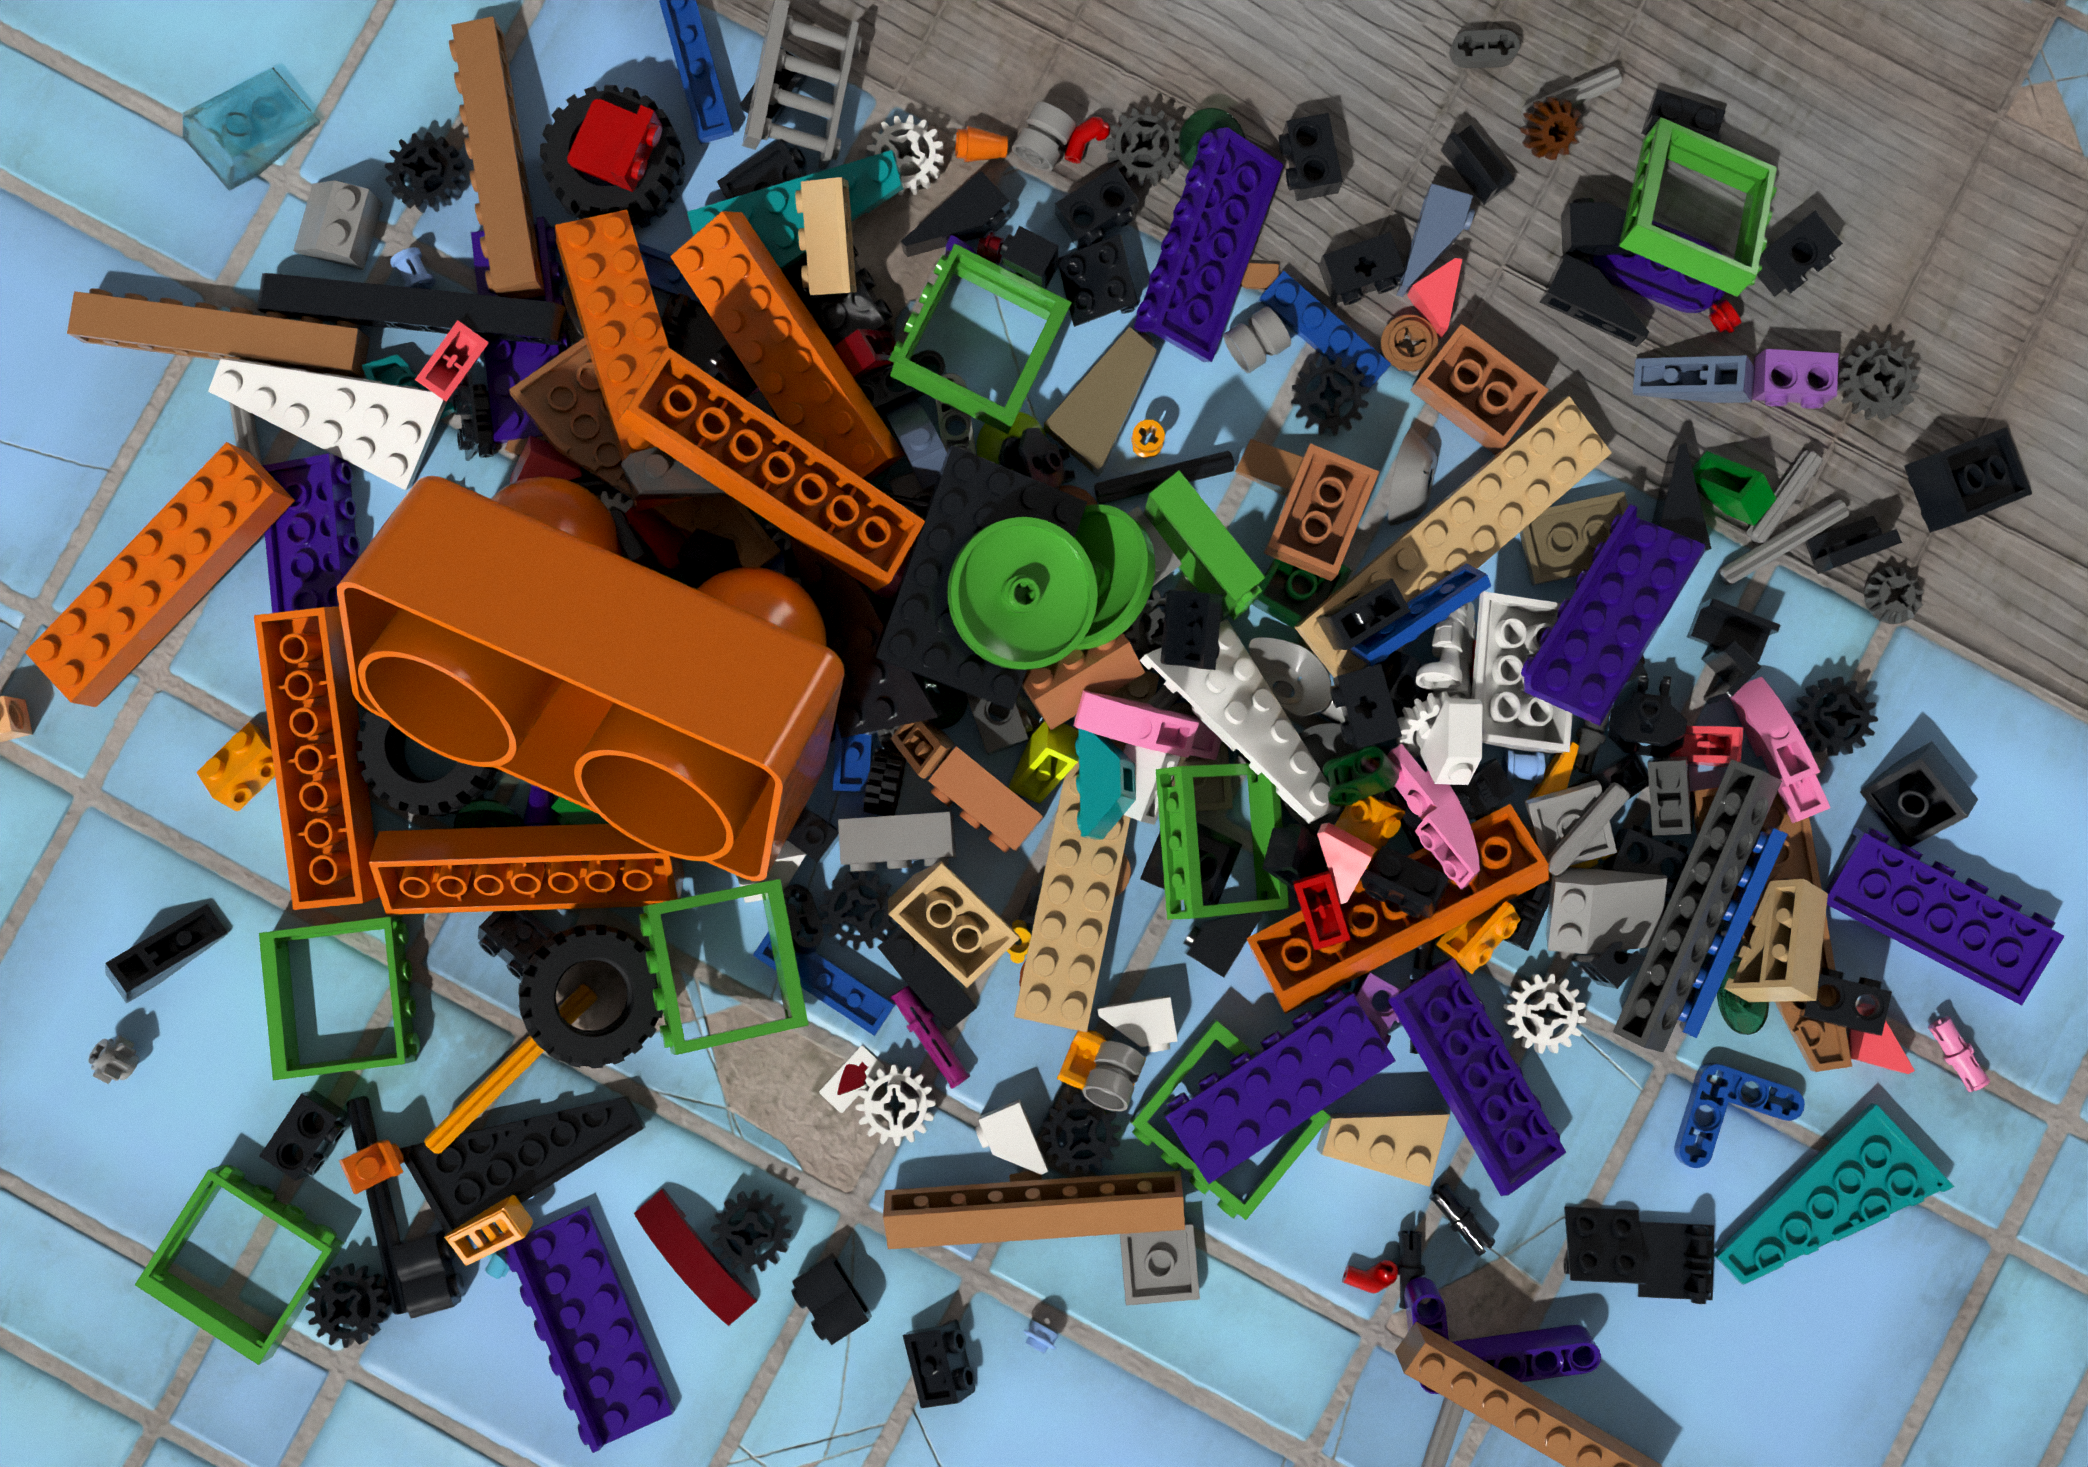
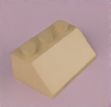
M836 177L802 181L801 190L795 192L797 213H803L804 228H799L798 230L800 250H806L807 265L801 268L803 288H809L810 295L857 292L848 180Z
M942 861L914 874L888 899V915L966 988L1020 939V936Z

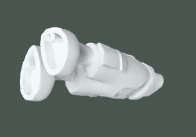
M1471 602L1464 604L1452 612L1447 619L1437 623L1432 641V654L1440 658L1439 662L1422 665L1417 671L1416 684L1423 689L1434 690L1433 695L1435 698H1439L1443 691H1447L1450 698L1455 694H1459L1461 699L1471 698L1470 669L1473 664V641L1477 631V625L1474 621V605Z

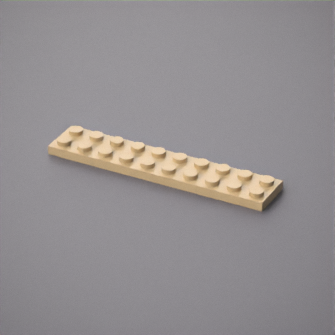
M1563 397L1294 628L1334 678L1362 669L1367 663L1353 655L1350 649L1334 650L1316 617L1376 580L1393 578L1407 603L1466 563L1478 569L1612 452L1571 397Z
M1145 671L1144 674L1109 696L1147 703L1156 694L1160 674ZM1110 739L1124 752L1127 743ZM1078 759V763L1064 777L1014 1017L1087 1032L1131 817L1123 815L1103 840L1081 837V831L1077 824V813L1080 810V794L1076 787V777L1079 773Z

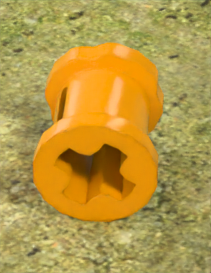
M1154 420L1140 421L1132 433L1133 452L1144 459L1157 456L1163 447L1165 438L1163 427ZM1149 433L1153 434L1154 443L1148 442L1146 446L1141 443L1142 436L1146 437Z

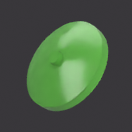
M1102 504L1087 505L1085 507L1075 535V539L1083 547L1091 561L1098 591L1097 607L1092 625L1075 650L1099 647L1114 640L1128 629L1143 610L1150 596L1155 577L1154 548L1146 530L1137 520L1124 511Z
M1009 518L992 523L978 531L965 543L958 553L948 581L949 610L961 638L983 659L1009 669H1037L1062 660L1077 648L1088 633L1097 607L1098 591L1096 576L1085 550L1067 531L1051 522L1038 518Z

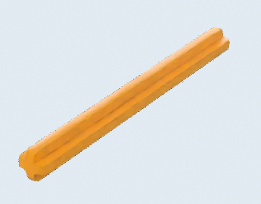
M582 984L558 1007V1010L562 1017L569 1024H572L596 1001L597 996L590 987ZM529 1035L425 1138L424 1143L433 1153H442L544 1050Z

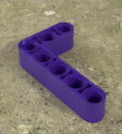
M1426 1277L1412 1279L1407 1284L1404 1292L1408 1332L1414 1323L1418 1322L1449 1340L1446 1307L1435 1283ZM1424 1298H1431L1426 1304H1418ZM1568 1325L1452 1342L1519 1382L1585 1374L1595 1370L1601 1362V1353L1586 1328L1580 1325ZM1584 1346L1582 1350L1574 1352L1578 1347ZM1548 1351L1544 1356L1537 1357L1541 1352ZM1511 1356L1509 1360L1500 1362L1504 1357ZM1420 1383L1421 1387L1426 1392L1430 1394H1439Z

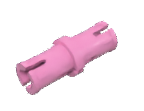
M1950 1016L1940 1018L1928 1026V1029L1945 1053L1943 1057L1946 1063L1952 1065L1955 1071H1957L1968 1092L1980 1090L1990 1083V1079L1973 1055L1975 1050L1970 1043H1966L1963 1037H1961Z

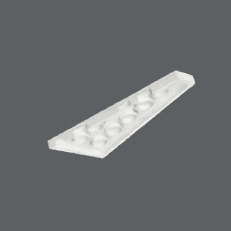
M227 357L220 359L208 392L404 490L410 489L446 405V401L430 390L418 389V387L398 386L382 383L381 381L329 373H315L297 368H283L266 363Z
M1228 619L1220 622L1218 639L1220 652L1216 660V670L1162 664L1160 662L1162 647L1145 654L1139 660L1148 670L1153 667L1166 680L1164 685L1173 694L1178 691L1192 705V712L1232 751L1238 749L1251 762L1248 766L1257 775L1262 772L1276 786V793L1308 824L1339 807L1330 804L1327 795L1330 791L1328 781Z

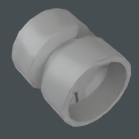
M1037 102L1026 120L1029 128L1021 129L1012 146V150L1029 165L1050 172L1062 154L1058 147L1068 143L1076 128V124L1061 109L1045 102Z
M1267 306L1248 319L1249 326L1240 323L1223 335L1225 344L1232 357L1246 373H1251L1266 362V354L1270 356L1278 355L1291 346V339L1284 324L1276 313Z
M1105 1041L1099 1047L1094 1060L1096 1067L1090 1070L1082 1093L1090 1102L1101 1108L1111 1111L1127 1110L1135 1089L1133 1083L1138 1081L1145 1059L1137 1050L1128 1045L1115 1041Z

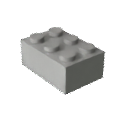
M951 812L838 819L840 861L843 865H850V871L876 870V863L887 862V869L912 868V861L924 860V865L927 867L940 861L945 865H949L948 858H956L954 814Z

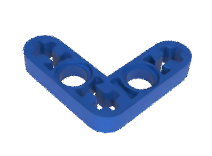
M1717 1063L1704 1064L1698 1069L1675 1141V1156L1681 1163L1691 1168H1701L1710 1162L1728 1102L1781 1120L1792 1121L1800 1117L1804 1111L1805 1102L1803 1096L1793 1088ZM1718 1070L1717 1076L1723 1079L1721 1086L1714 1085L1711 1096L1718 1097L1717 1103L1706 1098H1700L1702 1092L1710 1095L1712 1084L1707 1081V1076L1709 1074L1715 1075ZM1749 1081L1755 1082L1759 1089L1758 1097L1752 1102H1746L1741 1096L1742 1086ZM1769 1094L1779 1098H1786L1787 1096L1788 1100L1793 1102L1791 1109L1785 1108L1783 1110L1782 1106L1768 1102ZM1708 1105L1713 1111V1119L1708 1125H1699L1695 1120V1112L1698 1107ZM1692 1127L1695 1130L1708 1134L1706 1138L1698 1136L1696 1147L1701 1149L1700 1156L1693 1155L1690 1160V1154L1685 1152V1148L1687 1145L1693 1146L1695 1144L1697 1135L1689 1133Z

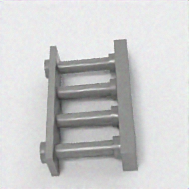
M774 0L769 11L742 146L756 150L761 139L767 140L768 137L777 140L782 139L784 142L821 152L818 168L825 169L832 159L837 160L840 151L841 139L836 138L852 57H858L862 43V37L857 36L859 22L852 21L844 36L793 20V16L787 14L790 1ZM790 34L842 50L838 69L787 55L786 50L780 49L782 37L788 38ZM782 69H786L835 84L831 104L779 89V84L773 83L775 71L781 72ZM775 103L828 118L824 138L772 123V119L766 117L768 105L774 106Z

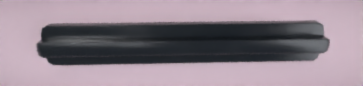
M1224 451L1098 482L1094 485L1095 496L1098 503L1103 504L1152 492L1177 471H1180L1188 482L1229 473L1234 470V459L1230 451Z

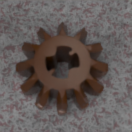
M1554 96L1546 97L1544 103L1541 101L1533 102L1534 113H1523L1525 119L1528 120V124L1519 128L1522 134L1527 135L1522 141L1524 147L1531 149L1533 156L1538 158L1545 156L1549 160H1556L1558 153L1564 156L1569 155V144L1580 143L1578 138L1575 137V132L1584 128L1581 123L1576 122L1581 115L1579 110L1571 108V101L1564 98L1558 100Z

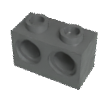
M1688 756L1650 758L1647 763L1652 835L1691 834L1693 823Z

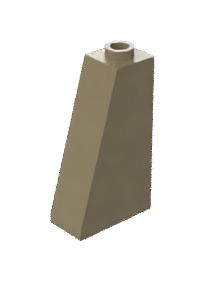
M1131 327L1122 334L1044 422V431L1064 449H1068L1072 456L1097 477H1099L1106 466L1156 357L1157 350L1154 348L1155 342L1145 332H1135Z

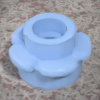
M1032 1321L1028 1330L1024 1329V1334L1028 1336L1025 1343L1044 1354L1048 1348L1056 1349L1054 1343L1059 1335L1035 1321Z

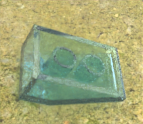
M273 67L183 112L182 138L230 191L259 176L320 124V119Z

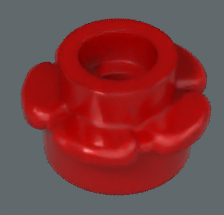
M1726 299L1718 305L1715 303L1711 305L1713 312L1708 317L1718 332L1721 333L1726 330L1728 333L1734 332L1733 328L1742 323L1739 315Z

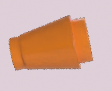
M966 126V129H957L955 143L956 158H962L964 162L1006 158L1008 150L1007 136H1001L1000 134Z

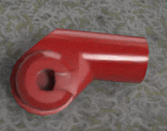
M1091 117L1078 125L1070 137L1064 158L1072 163H1081L1089 141L1094 138L1101 141L1109 136V124L1103 122L1101 117Z
M1391 1260L1379 1262L1366 1271L1347 1265L1342 1283L1369 1293H1378L1396 1281L1398 1267Z

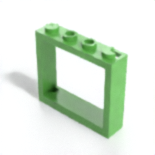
M1660 117L1642 141L1619 247L1738 297L1748 285L1752 286L1755 284L1756 276L1762 270V265L1759 262L1767 244V238L1764 235L1772 217V211L1769 208L1777 190L1774 187L1777 167ZM1666 159L1746 193L1734 260L1651 225Z
M954 244L949 256L942 255L935 267L934 274L938 275V278L934 285L928 282L921 294L919 302L924 305L920 313L918 314L914 311L911 313L904 328V331L909 333L905 342L903 343L898 340L889 358V361L894 363L890 376L1008 434L1072 302ZM954 274L1047 320L1005 408L910 361Z
M1177 471L1149 493L1144 514L1180 560L1182 565L1178 567L1196 591L1223 595V617L1221 622L1229 616L1234 621L1254 603V600L1262 592L1259 586L1266 577L1183 474Z
M1250 763L1178 766L1156 769L1167 920L1196 919L1289 909L1287 885L1262 868L1272 829L1283 827L1280 796L1276 793V786L1262 772L1258 775L1257 782V774L1248 766ZM1247 775L1257 900L1203 905L1193 778ZM1171 776L1175 777V786L1173 787L1171 783ZM1181 900H1184L1185 910L1181 911Z
M781 879L643 906L644 914H639L640 929L643 937L649 936L651 951L646 952V961L649 973H656L658 988L653 989V998L656 1010H663L665 1025L660 1026V1035L663 1038L664 1048L670 1047L671 1054L679 1055L809 1025ZM762 894L785 1018L685 1040L661 914Z
M402 916L259 933L273 1080L402 1065L416 1061V1054L420 1050V1041L418 1034L413 1031L412 1018L416 1015V1003L414 997L410 996L409 981L412 980L413 972L410 960L406 959L405 945L409 941V932L406 923L402 922ZM384 929L397 1052L300 1064L288 941Z
M1213 1019L1132 1116L1130 1121L1135 1126L1132 1133L1145 1145L1149 1146L1154 1142L1164 1152L1160 1157L1176 1171L1180 1166L1192 1175L1189 1178V1182L1206 1195L1210 1190L1221 1200L1217 1205L1231 1218L1234 1219L1238 1214L1244 1220H1247L1331 1116L1324 1110H1321L1310 1117L1311 1120L1243 1202L1219 1181L1215 1180L1208 1184L1193 1159L1148 1121L1215 1040L1219 1041L1235 1056L1245 1051H1248L1250 1055L1254 1053L1216 1019Z
M221 1165L206 1172L135 1283V1286L257 1365H260L274 1356L310 1299L309 1290L318 1286L316 1279L326 1274L345 1243L336 1238L337 1233L332 1228L324 1224L316 1225L305 1218L307 1214L301 1208L292 1204L285 1205L277 1200L274 1191L260 1184L255 1186L244 1179L245 1174L240 1169L232 1165ZM221 1187L322 1251L269 1336L168 1272Z

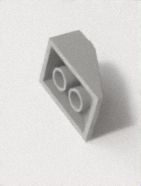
M1568 867L1561 876L1552 874L1546 924L1548 951L1579 954L1601 953L1611 943L1616 941L1623 943L1617 951L1650 947L1663 916L1667 875Z

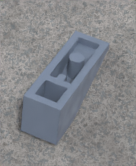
M1431 183L1424 197L1404 266L1405 273L1400 280L1397 296L1404 297L1412 285L1417 283L1451 247L1462 230H1469L1475 213V209L1470 208L1473 195Z
M1747 355L1636 358L1633 394L1637 396L1709 403L1752 402L1755 367Z
M915 397L885 411L884 414L921 488L924 489L937 482L947 452L931 420Z

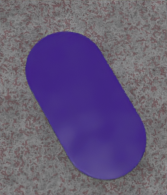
M1652 220L1653 224L1722 255L1720 250L1712 244ZM1638 254L1589 256L1592 266L1599 269L1609 283L1681 312L1697 313L1705 311L1713 303H1717L1725 294V291Z

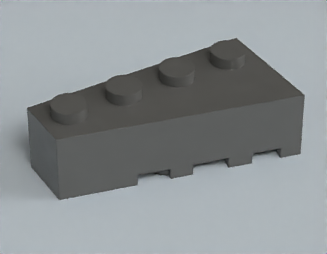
M658 447L631 453L621 463L633 500L730 496Z

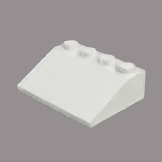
M1485 591L1480 594L1471 699H1480L1483 704L1482 743L1530 752H1570L1572 713L1525 693L1524 677L1521 676L1522 668L1528 657H1535L1541 648L1539 643L1546 628H1553L1556 624L1558 610L1562 603Z

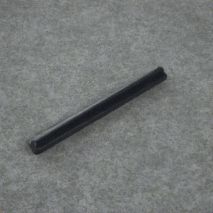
M361 1096L348 1100L346 1103L356 1150L359 1151L377 1142V1134L369 1098ZM386 1179L365 1191L392 1312L395 1315H399L408 1311L403 1297L402 1282L398 1276L393 1257L392 1246L400 1242V1237Z

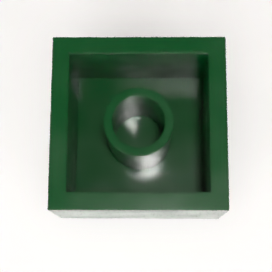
M1274 558L1264 575L1266 578L1259 586L1262 592L1252 605L1294 628L1342 587L1353 570L1342 564L1338 575L1330 581Z

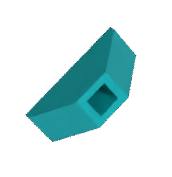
M1078 728L1079 736L1075 742L1076 753L1079 757V773L1076 777V787L1080 794V810L1077 813V824L1081 831V837L1103 840L1136 801L1135 763L1109 738Z

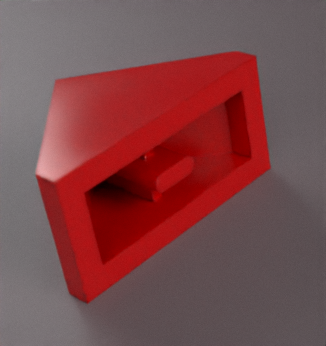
M1329 870L1293 881L1314 950L1351 940Z

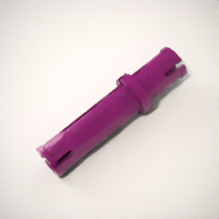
M907 985L892 995L890 998L895 1002L908 1022L907 1029L909 1032L914 1031L931 1059L950 1084V1088L953 1089L968 1079L971 1075L967 1073L950 1044L932 1020L934 1017L931 1010L926 1011L911 987ZM910 1007H913V1009L919 1016L920 1020L923 1022V1024L929 1031L928 1034L925 1032V1030L923 1029V1027L911 1011ZM932 1039L935 1040V1042L937 1043V1045L949 1061L950 1066L947 1065V1063L945 1062V1060L933 1044Z

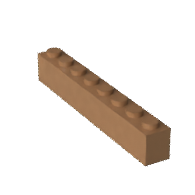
M493 16L452 24L454 39L449 40V47L453 60L458 64L459 72L454 73L457 90L463 95L464 104L459 105L462 122L465 127H468L469 137L464 138L468 157L473 159L474 170H470V180L474 191L478 192L479 203L475 204V212L479 224L483 225L485 236L480 237V244L484 257L489 260L490 270L485 271L489 290L495 292L499 297L528 299L545 295L541 259L504 33Z
M91 288L89 293L74 291L67 334L83 343L218 361L227 357L266 363L283 368H297L309 372L329 373L361 379L364 378L362 365L366 364L370 338L358 329V325L346 321H337L336 326L323 324L322 320L308 316H302L301 321L289 320L288 316L277 312H266L265 316L253 315V312L248 309L231 307L230 312L220 311L218 307L202 302H196L195 307L183 306L181 301L170 298H160V302L148 301L147 297L133 293H125L124 298L114 297L111 292Z
M1181 1170L885 1190L883 1220L888 1249L1185 1230Z
M1418 1322L1414 1323L1395 1350L1404 1374L1565 1467H1662L1660 1463Z

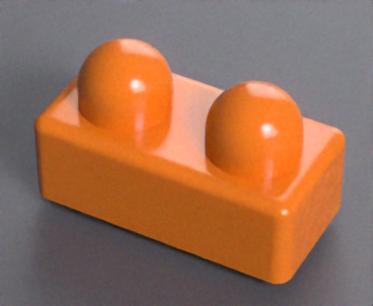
M426 476L416 481L337 586L351 687L356 700L367 710L388 720L405 735L431 751L464 764L497 768L598 813L617 830L648 848L680 859L705 861L747 880H764L824 771L844 678V665L840 657L833 650L826 647L827 639L824 621L811 596L793 579L770 569L760 567L734 568L711 577L697 589H694L623 557L622 544L616 536V525L613 516L605 504L588 489L565 479L555 477L527 478L504 487L491 498L438 476Z

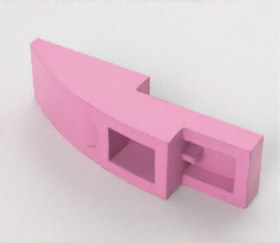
M1762 676L1745 683L1730 700L1756 757L1762 756L1770 775L1782 780L1778 793L1791 822L1795 823L1830 809L1829 802L1816 774L1820 773L1815 759L1778 696Z
M1083 690L1073 724L1076 728L1110 739L1189 758V755L1216 760L1222 742L1196 716L1158 709L1148 703Z
M1400 744L1387 755L1399 770V779L1394 786L1407 801L1409 809L1422 820L1415 830L1424 848L1431 851L1442 865L1445 874L1451 880H1454L1460 889H1463L1480 871L1478 850L1467 815L1450 784H1434L1429 771L1425 772L1404 745Z

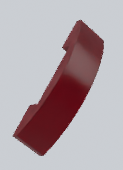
M663 1188L634 1213L650 1240L669 1265L694 1294L725 1324L730 1326L758 1301L734 1272L731 1274L688 1224L684 1219L686 1217L685 1213Z

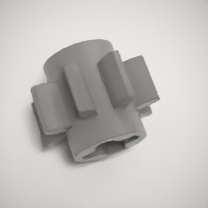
M120 1035L115 1040L110 1038L109 1040L103 1039L98 1042L90 1053L88 1060L92 1064L91 1069L95 1070L93 1076L107 1084L112 1079L115 1081L127 1079L133 1073L139 1061L138 1056L135 1055L136 1050L132 1049L134 1043Z

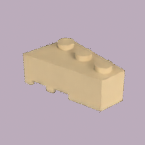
M1805 879L1770 881L1752 922L1756 927L1747 947L1742 946L1738 955L1742 960L1734 979L1728 978L1724 989L1748 1002L1816 1001L1828 893Z
M1443 1110L1328 1114L1331 1118L1323 1126L1316 1148L1321 1155L1430 1187L1450 1114Z

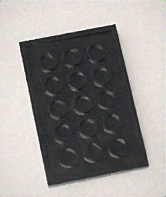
M950 446L923 518L925 523L915 539L873 658L1008 710H1013L1027 669H1009L995 665L977 655L961 638L953 623L948 605V581L953 563L962 547L974 534L992 523L1009 518L1032 517L1046 520L1061 527L1075 538L1087 501L956 446Z

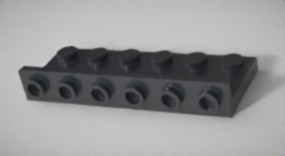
M781 139L718 180L717 183L727 200L807 176L808 174L804 169L807 161L796 145L791 147ZM854 244L857 292L810 295L809 288H803L801 273L802 266L807 265V256L783 272L832 347L857 329L891 331L894 329L889 320L893 317L889 306L883 298L878 300L872 290L876 286L875 281L865 267L860 269L855 260V257L859 256Z

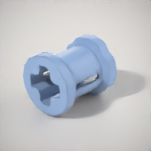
M407 248L396 253L390 259V264L394 269H398L405 283L404 287L430 289L435 285L436 280L432 274H428L421 261L422 253L419 248Z
M1505 749L1501 768L1509 781L1511 779L1532 780L1534 784H1541L1545 773V756L1543 752H1536L1535 755L1514 754L1512 750Z

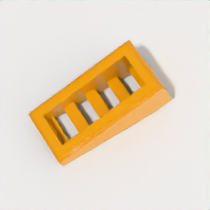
M1570 742V752L1555 753L1545 769L1542 783L1535 785L1527 800L1567 789L1579 745Z
M511 1195L447 1233L445 1239L465 1266L525 1238L533 1224V1220L517 1197ZM493 1222H496V1224L501 1229L502 1233L499 1232V1230L496 1228ZM479 1229H482L489 1241L485 1239ZM469 1235L478 1248L474 1250L465 1236Z

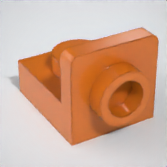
M384 1139L340 1159L339 1162L353 1193L358 1194L390 1177L402 1174L403 1170L400 1164L404 1163V1158L396 1143L391 1144L388 1139Z

